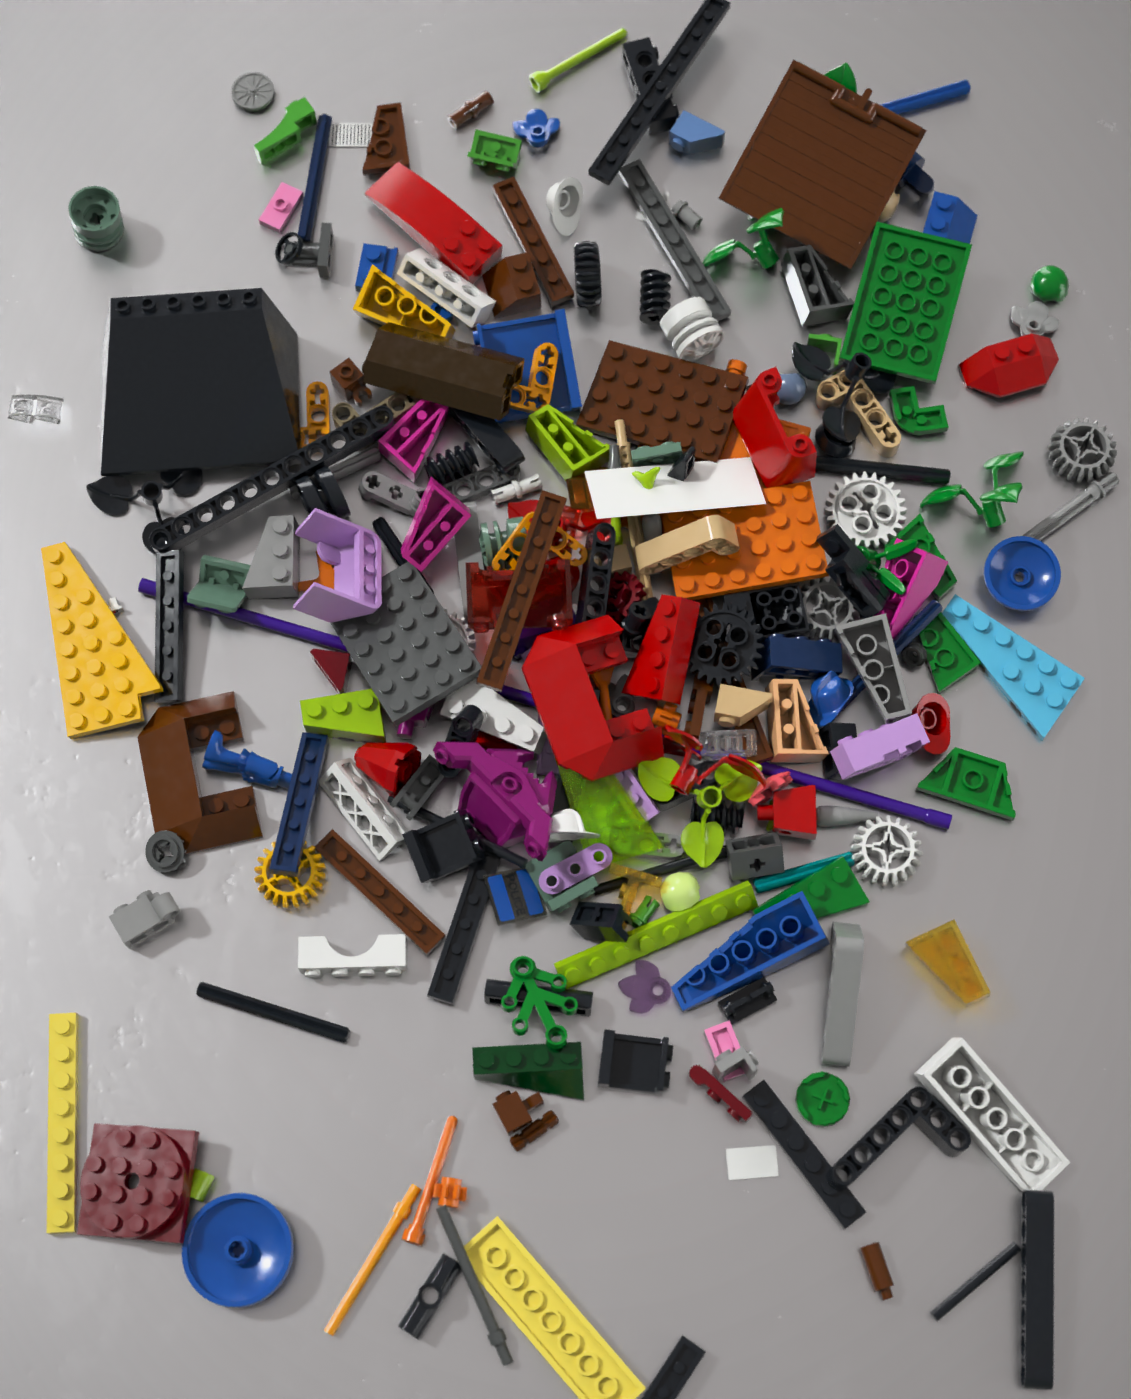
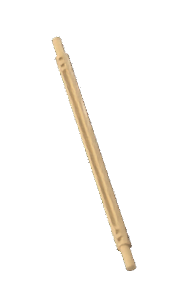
M623 419L614 421L621 466L622 468L633 467L630 442H627L625 422ZM641 515L627 516L636 577L645 585L642 590L647 593V596L641 598L643 601L653 597L650 575L639 573L635 555V547L645 542ZM657 701V705L664 708L666 702Z

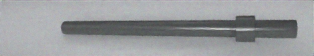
M446 1204L436 1208L437 1214L489 1332L487 1337L491 1346H495L503 1366L513 1362V1359L505 1343L507 1339L502 1328L499 1329Z

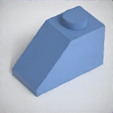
M683 110L669 131V145L675 150L683 151L688 155L713 150L723 146L725 131Z

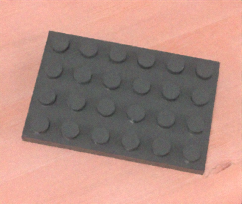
M409 562L382 577V604L373 614L330 623L395 727L478 678L482 667L417 568Z

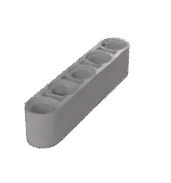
M476 501L464 502L463 504L470 509L472 516L454 535L463 613L465 620L487 618L490 615L487 590L482 581V578H485L479 543L480 532Z

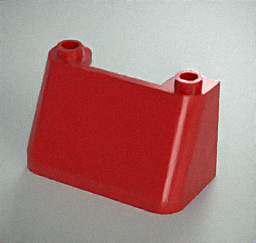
M776 367L760 373L733 410V421L765 488L804 482L814 478L816 470L817 451L812 440L803 434L787 437L773 408L775 405L780 404L777 392H779L782 386V379Z

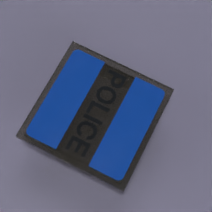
M516 868L483 876L498 926L547 915L543 899L526 868Z

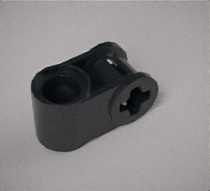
M651 597L647 600L632 603L628 609V616L621 622L623 631L633 637L645 634L659 600L656 597Z

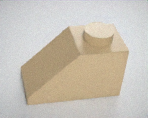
M720 684L714 722L723 727H739L770 707L772 693Z

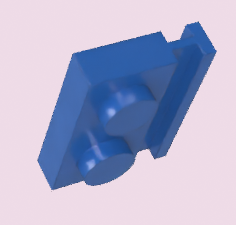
M363 243L355 283L356 291H361L372 264L385 275L394 279L399 253L398 248L394 247V249L387 248V246Z

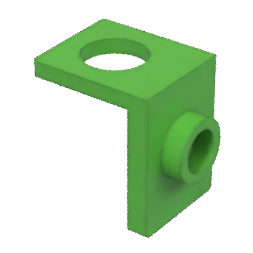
M809 334L807 345L817 347L824 352L835 353L833 368L838 366L842 338L832 337L829 334Z

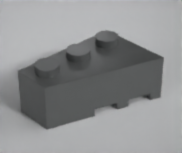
M805 245L788 248L781 266L802 327L847 319L853 309L854 302L851 298L848 299L840 289V283L837 280H833L827 272L828 267L812 246Z

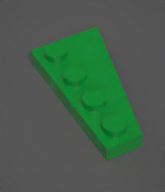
M841 856L752 909V912L756 915L800 891H803L817 918L863 905L870 901L845 858Z

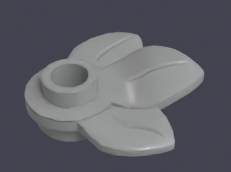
M1040 301L1032 302L1028 305L1027 309L1014 306L1011 310L1012 322L1020 327L1021 336L1031 333L1043 336L1044 333L1054 332L1059 325V319L1048 316L1047 306Z

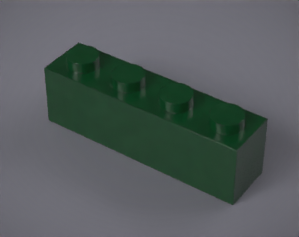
M566 1042L565 1046L560 1049H552L547 1044L472 1048L473 1075L475 1080L514 1086L531 1091L535 1090L584 1101L581 1042Z

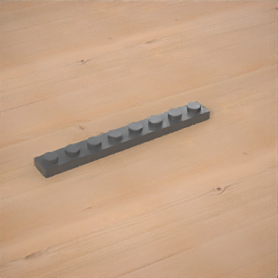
M638 159L621 167L618 174L691 296L702 297L712 311V317L717 321L731 316L729 306L641 160Z

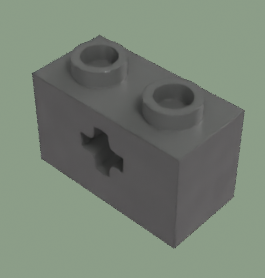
M777 832L725 840L728 868L733 881L748 880L752 877L785 872L783 848Z

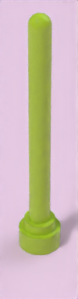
M622 28L546 72L536 71L529 76L532 87L536 92L544 90L551 79L625 38L627 30Z

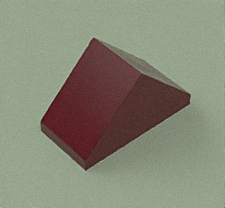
M312 649L310 654L313 661L338 694L346 693L352 665L350 654Z

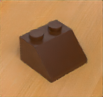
M529 252L505 257L482 275L487 295L496 301L492 309L494 319L541 308V293Z

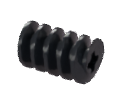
M646 269L640 274L641 314L639 319L645 324L654 325L660 323L662 317L668 311L667 309L671 306L670 302L667 301L671 298V294L667 292L671 289V285L668 283L671 281V276L656 269Z
M469 442L463 443V450L457 445L454 447V454L450 449L445 450V458L441 453H437L436 462L430 456L427 457V465L424 463L429 480L432 477L436 481L439 479L443 484H446V476H449L454 481L455 472L464 477L465 468L471 473H474L473 465L476 464L480 468L475 452Z
M693 795L690 823H701L705 809L701 808L698 803H695ZM722 799L718 806L711 808V813L708 815L706 823L717 822L721 825L724 833L728 827H731L732 835H736L738 829H742L745 803H742L738 810L736 802L732 801L729 808H727L725 800Z

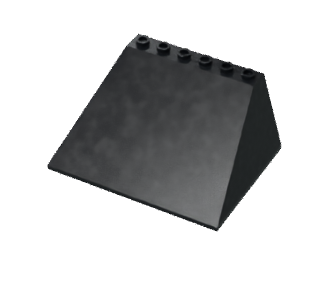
M262 288L110 299L102 354L101 476L272 465L301 449L298 335Z

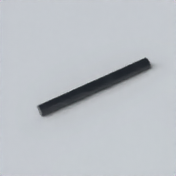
M1015 1242L1011 1243L931 1311L932 1317L938 1322L1021 1251L1020 1247Z

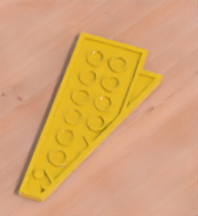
M62 542L41 548L67 737L74 739L144 721L141 697L163 692L162 685L69 545Z

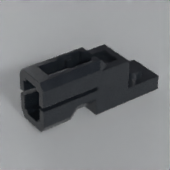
M838 524L819 534L816 541L831 557V561L825 571L864 619L879 613L885 606L891 593L878 577L871 576L866 570L869 564L867 558Z

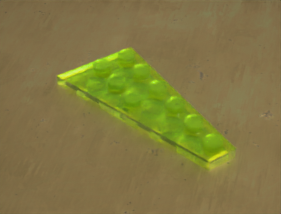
M557 764L570 808L581 815L586 832L600 835L598 838L580 839L583 849L596 843L605 844L611 849L613 854L611 863H615L666 847L652 830L649 822L640 813L615 774L591 782L583 778L581 774L571 769L567 770ZM597 851L594 854V859L600 862L604 859V854L601 851Z

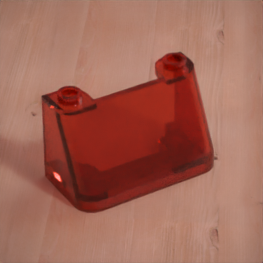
M557 559V565L550 569L549 564H545L523 628L552 627L553 630H565L573 623L570 559ZM479 562L466 563L468 627L473 629V632L486 633L489 630L495 629L515 570L492 571V566H486L487 571L479 568Z

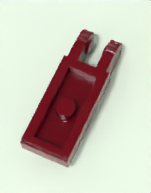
M696 1064V1066L693 1065L691 1067L689 1075L692 1081L694 1080V1083L698 1086H707L709 1090L706 1093L715 1102L719 1103L722 1100L729 1106L727 1112L736 1121L739 1122L741 1119L746 1123L753 1116L749 1108L707 1070L700 1067V1065Z

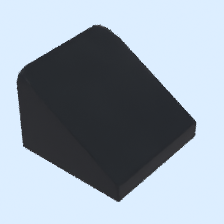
M691 446L675 461L667 476L681 481L687 478L694 467L695 447Z

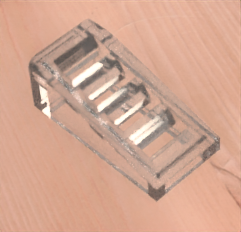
M755 729L706 731L700 733V742L704 747L701 751V757L705 760H720L724 756L728 757L729 754L739 757L757 756ZM742 737H746L747 750H743ZM732 738H735L736 750H732ZM721 739H725V751H722Z

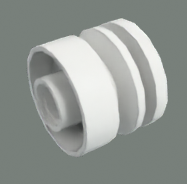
M692 297L676 304L666 312L660 321V327L668 340L673 341L672 347L677 351L678 358L687 361H694L707 355L725 337L724 331L719 327L718 321L712 317V311L702 297Z

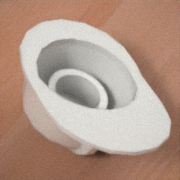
M567 177L561 183H555L549 189L546 196V204L552 214L554 227L563 236H569L574 233L579 223L583 189L580 181L575 177Z
M564 809L555 812L551 816L553 821L549 842L555 843L600 837L599 834L585 831L581 815L573 809Z

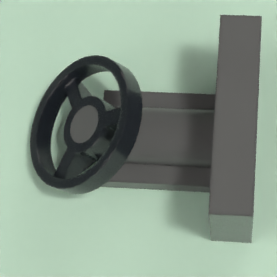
M321 223L319 243L303 242L302 237L295 232L285 234L276 246V260L283 265L292 263V265L317 266L319 277L329 278L333 245L331 223ZM296 236L298 242L294 241L293 243L290 242L288 239L290 237ZM285 243V245H286L285 248H284V254H285V255H284L283 259L281 260V258H280V251H281V248H282L283 244Z

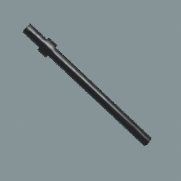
M389 795L387 801L391 803L394 797ZM400 801L396 805L397 807L403 809L405 814H408L411 811L407 806H405ZM423 807L414 815V817L417 816L429 823L443 819V817ZM476 834L482 840L486 851L522 869L525 868L528 859Z
M723 845L715 861L726 859V845ZM688 856L609 880L594 887V895H600L697 865V863Z

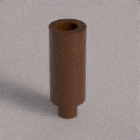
M879 1242L861 1247L860 1250L875 1292L880 1291L883 1300L892 1298L893 1294L890 1287L894 1286Z

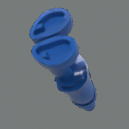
M216 730L213 732L204 755L202 768L240 774L243 780L248 781V783H257L270 786V788L281 786L289 789L292 774L283 771V766L278 768L276 762L261 757L253 751L250 753L245 748L241 754L229 751L223 747V734Z

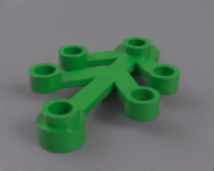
M527 956L515 958L510 964V975L513 980L507 994L501 999V1008L508 1013L516 1010V997L523 983L528 993L518 1017L512 1022L513 1033L518 1036L527 1033L528 1020L535 1006L546 1029V1044L552 1049L564 1047L567 1042V1031L563 1026L555 1024L546 1003L560 1007L566 1015H573L577 1012L578 1002L574 997H563L538 988L535 980L550 984L551 989L559 993L566 989V977L562 974L554 975L536 968L535 962ZM520 968H526L528 971L526 973H520L518 970ZM560 980L563 982V985L556 986L554 982ZM507 1000L514 1002L512 1006H506L504 1003ZM567 1003H572L574 1005V1008L567 1009L565 1005ZM518 1023H522L525 1025V1027L523 1029H517L515 1025ZM558 1036L561 1038V1041L553 1042L551 1038Z

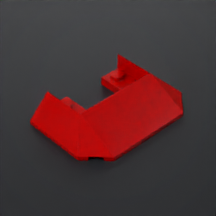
M609 615L538 635L521 668L557 764L567 770L571 769L581 774L583 778L591 782L638 767L642 761H654L664 757L662 727L654 728L647 708L609 720H605L588 675L625 664L628 661L619 638L624 629Z

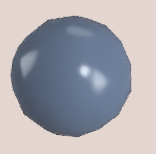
M800 373L780 374L782 386L779 392H777L780 402L787 405L799 402L806 392L805 379Z

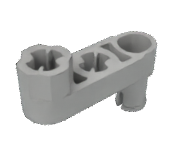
M375 471L367 472L358 487L364 500L370 501L375 499L412 516L415 515L426 489L422 487L416 491ZM369 483L374 485L373 489L368 487ZM394 490H397L399 492V497H397L396 500L391 498V493H393Z

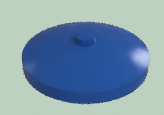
M247 1193L227 1194L207 1203L191 1220L185 1232L184 1243L182 1244V1263L185 1274L193 1288L210 1302L231 1308L255 1305L271 1296L288 1275L294 1254L292 1232L283 1214L267 1200Z

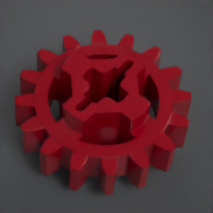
M624 571L621 575L619 572H615L614 577H610L606 615H609L620 625L623 619L628 616L630 605L634 602L642 601L641 598L647 596V593L642 590L645 585L633 573L630 575L627 571Z

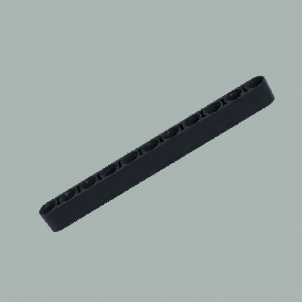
M382 405L371 409L159 526L149 535L151 547L155 552L179 550L295 486V480L305 475L311 477L316 470L324 466L329 467L380 439L395 425L391 409ZM381 416L389 418L385 424H379L376 421ZM359 428L367 430V433L363 436L355 435V431ZM343 440L345 445L342 448H334V442ZM314 453H323V457L320 460L314 461L311 459ZM292 465H301V469L298 472H289ZM276 476L279 478L278 483L275 485L267 484L270 477ZM249 489L257 490L256 495L253 497H246L245 493ZM227 501L235 502L233 508L229 510L223 509V505ZM205 513L213 514L208 522L201 521V517ZM182 526H190L188 533L179 534V529ZM160 538H168L166 545L162 547L156 546Z

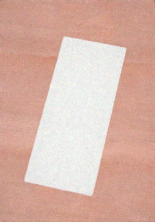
M750 457L718 460L717 463L711 461L694 462L693 469L684 481L667 476L673 464L585 471L597 519L766 504ZM654 467H660L661 469L657 474L652 489L644 488L632 475L634 471L645 474Z

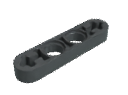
M493 464L442 486L448 491L452 490L453 495L462 503L471 502L490 494L491 490L511 484L512 480L516 479L518 481L521 474L520 466L518 465L512 469L513 475L509 476L508 473L502 474ZM495 472H498V476H500L501 481L497 480V475ZM483 476H490L494 480L487 487L482 486L479 481ZM466 485L471 491L466 496H460L456 492L458 487Z

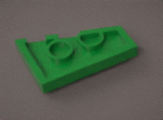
M921 514L914 518L884 547L885 549L888 546L894 545L896 538L903 541L916 539L918 541V548L946 560L934 543L935 539L932 534L928 532ZM948 564L938 585L931 593L937 600H940L957 583V579Z
M942 612L918 634L922 647L927 651L926 660L938 694L977 668L981 663Z

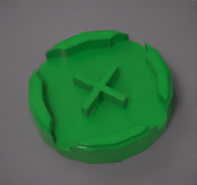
M818 1072L803 1079L797 1089L795 1102L797 1111L805 1121L813 1126L828 1127L835 1125L843 1119L849 1108L850 1095L842 1079L827 1072Z

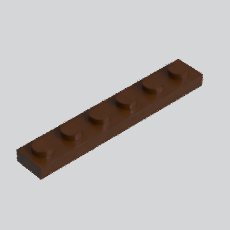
M513 176L492 185V190L524 253L529 252L534 272L552 307L574 298V292L515 177Z
M333 829L315 846V850L402 933L406 934L427 956L446 937L437 926Z

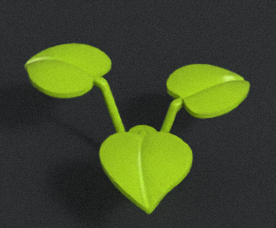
M660 757L654 761L640 762L638 765L639 781L647 795L657 801H669L675 791L669 784L680 765L673 759ZM750 761L756 767H758L760 771H762V765ZM727 763L720 765L714 773L715 780L720 785L718 788L708 786L701 790L691 789L689 794L697 796V803L701 808L705 809V812L701 818V823L691 822L685 826L681 833L680 841L685 853L701 868L708 867L716 860L724 844V832L720 824L717 822L706 823V819L711 813V808L718 806L722 800V790L728 800L743 802L750 798L758 784L757 780L736 771Z

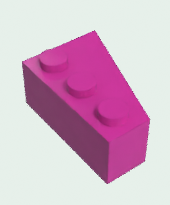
M420 399L378 440L379 452L414 484L448 418V406Z
M430 477L401 546L402 557L420 572L428 566L472 516L470 509L432 477Z

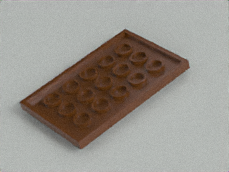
M609 340L576 426L584 431L588 430L591 433L617 440L614 421L623 419L627 442L631 444L654 447L670 441L675 443L681 442L683 454L693 446L696 449L695 461L717 463L721 458L734 423L733 410L744 396L749 378L748 376Z

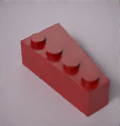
M661 595L621 693L680 705L701 603L683 597Z

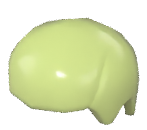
M676 872L669 875L662 882L660 889L664 906L671 911H682L692 907L700 899V886L697 878L689 872Z

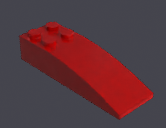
M399 162L364 193L369 200L430 255L472 285L502 257L503 245L445 194Z

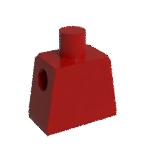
M816 785L773 792L772 805H757V821H773V832H777L778 835L815 840L817 835Z

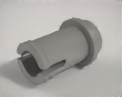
M679 200L672 208L674 217H679L691 230H695L703 220L702 217L688 207V202Z

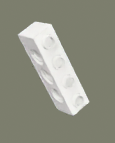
M422 248L406 253L397 272L400 277L471 328L475 327L477 323L482 324L486 322L496 303L491 297Z

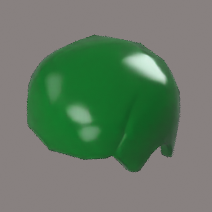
M1044 266L1032 275L1030 287L1033 294L1044 303L1052 300L1058 303L1068 294L1069 281L1065 272L1060 268Z

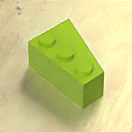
M547 404L528 415L525 431L568 485L583 478L585 471L596 470L609 462V444L606 443L604 445L595 439L591 432L588 430L585 432L573 424L574 421Z
M372 689L300 700L303 725L306 733L328 735V737L338 739L339 737L354 739L359 742L386 743L381 704Z

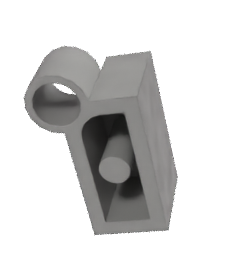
M147 890L139 894L137 900L133 903L117 907L113 911L114 914L110 915L109 918L123 943L128 948H131L175 922L173 917L180 912V909L170 892L160 895L158 892L152 894L151 890Z

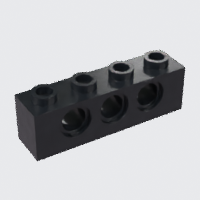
M650 37L622 44V59L636 100L660 66L657 60L659 59L657 46H652ZM672 94L647 129L648 135L671 130L676 119L679 118L678 107L671 101L673 98Z

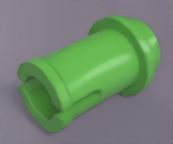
M646 895L635 913L629 915L632 920L631 926L634 928L647 924L655 910L660 906L655 899L651 903V896Z

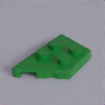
M957 747L921 780L916 790L1012 821L1016 816L1011 801L1010 784L1007 781L1006 763Z

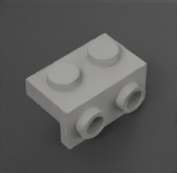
M742 1046L734 1052L728 1049L717 1056L712 1073L719 1081L741 1067L747 1078L751 1080L758 1071L756 1065L759 1063L752 1051L746 1052Z

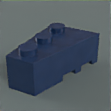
M772 634L761 643L765 646V650L758 651V653L762 655L763 660H755L758 670L751 668V681H759L761 676H775V679H784V676H798L800 681H814L829 671H834L839 676L843 673L842 643H833L830 639L814 641L808 640V637L805 636L787 638L783 634Z

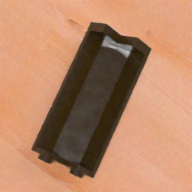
M388 322L377 330L368 355L362 365L363 383L500 421L510 411L512 389L522 382L525 359Z

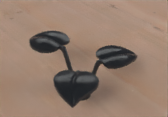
M794 342L792 345L794 366L803 377L809 380L819 381L824 374L829 376L845 368V376L852 383L840 409L837 407L827 408L823 412L822 423L826 430L837 439L844 442L853 441L860 432L861 422L855 412L845 411V407L856 383L863 379L871 392L886 394L894 386L897 375L870 369L872 365L871 359L868 355L861 352L856 353L850 361L844 360L842 364L829 370L831 361L823 350Z
M202 469L160 472L161 480L168 485L147 481L142 485L141 490H138L132 497H130L132 486L121 475L105 476L88 484L86 488L94 505L108 515L118 516L124 514L128 509V501L133 502L140 496H142L143 501L147 505L153 506L158 522H151L146 525L142 533V540L147 550L156 555V552L149 543V535L154 529L174 519V517H169L162 521L158 507L163 498L162 490L173 488L175 493L183 496L195 493L202 484ZM183 526L179 529V534H184ZM160 538L156 546L162 547L166 545L168 538Z

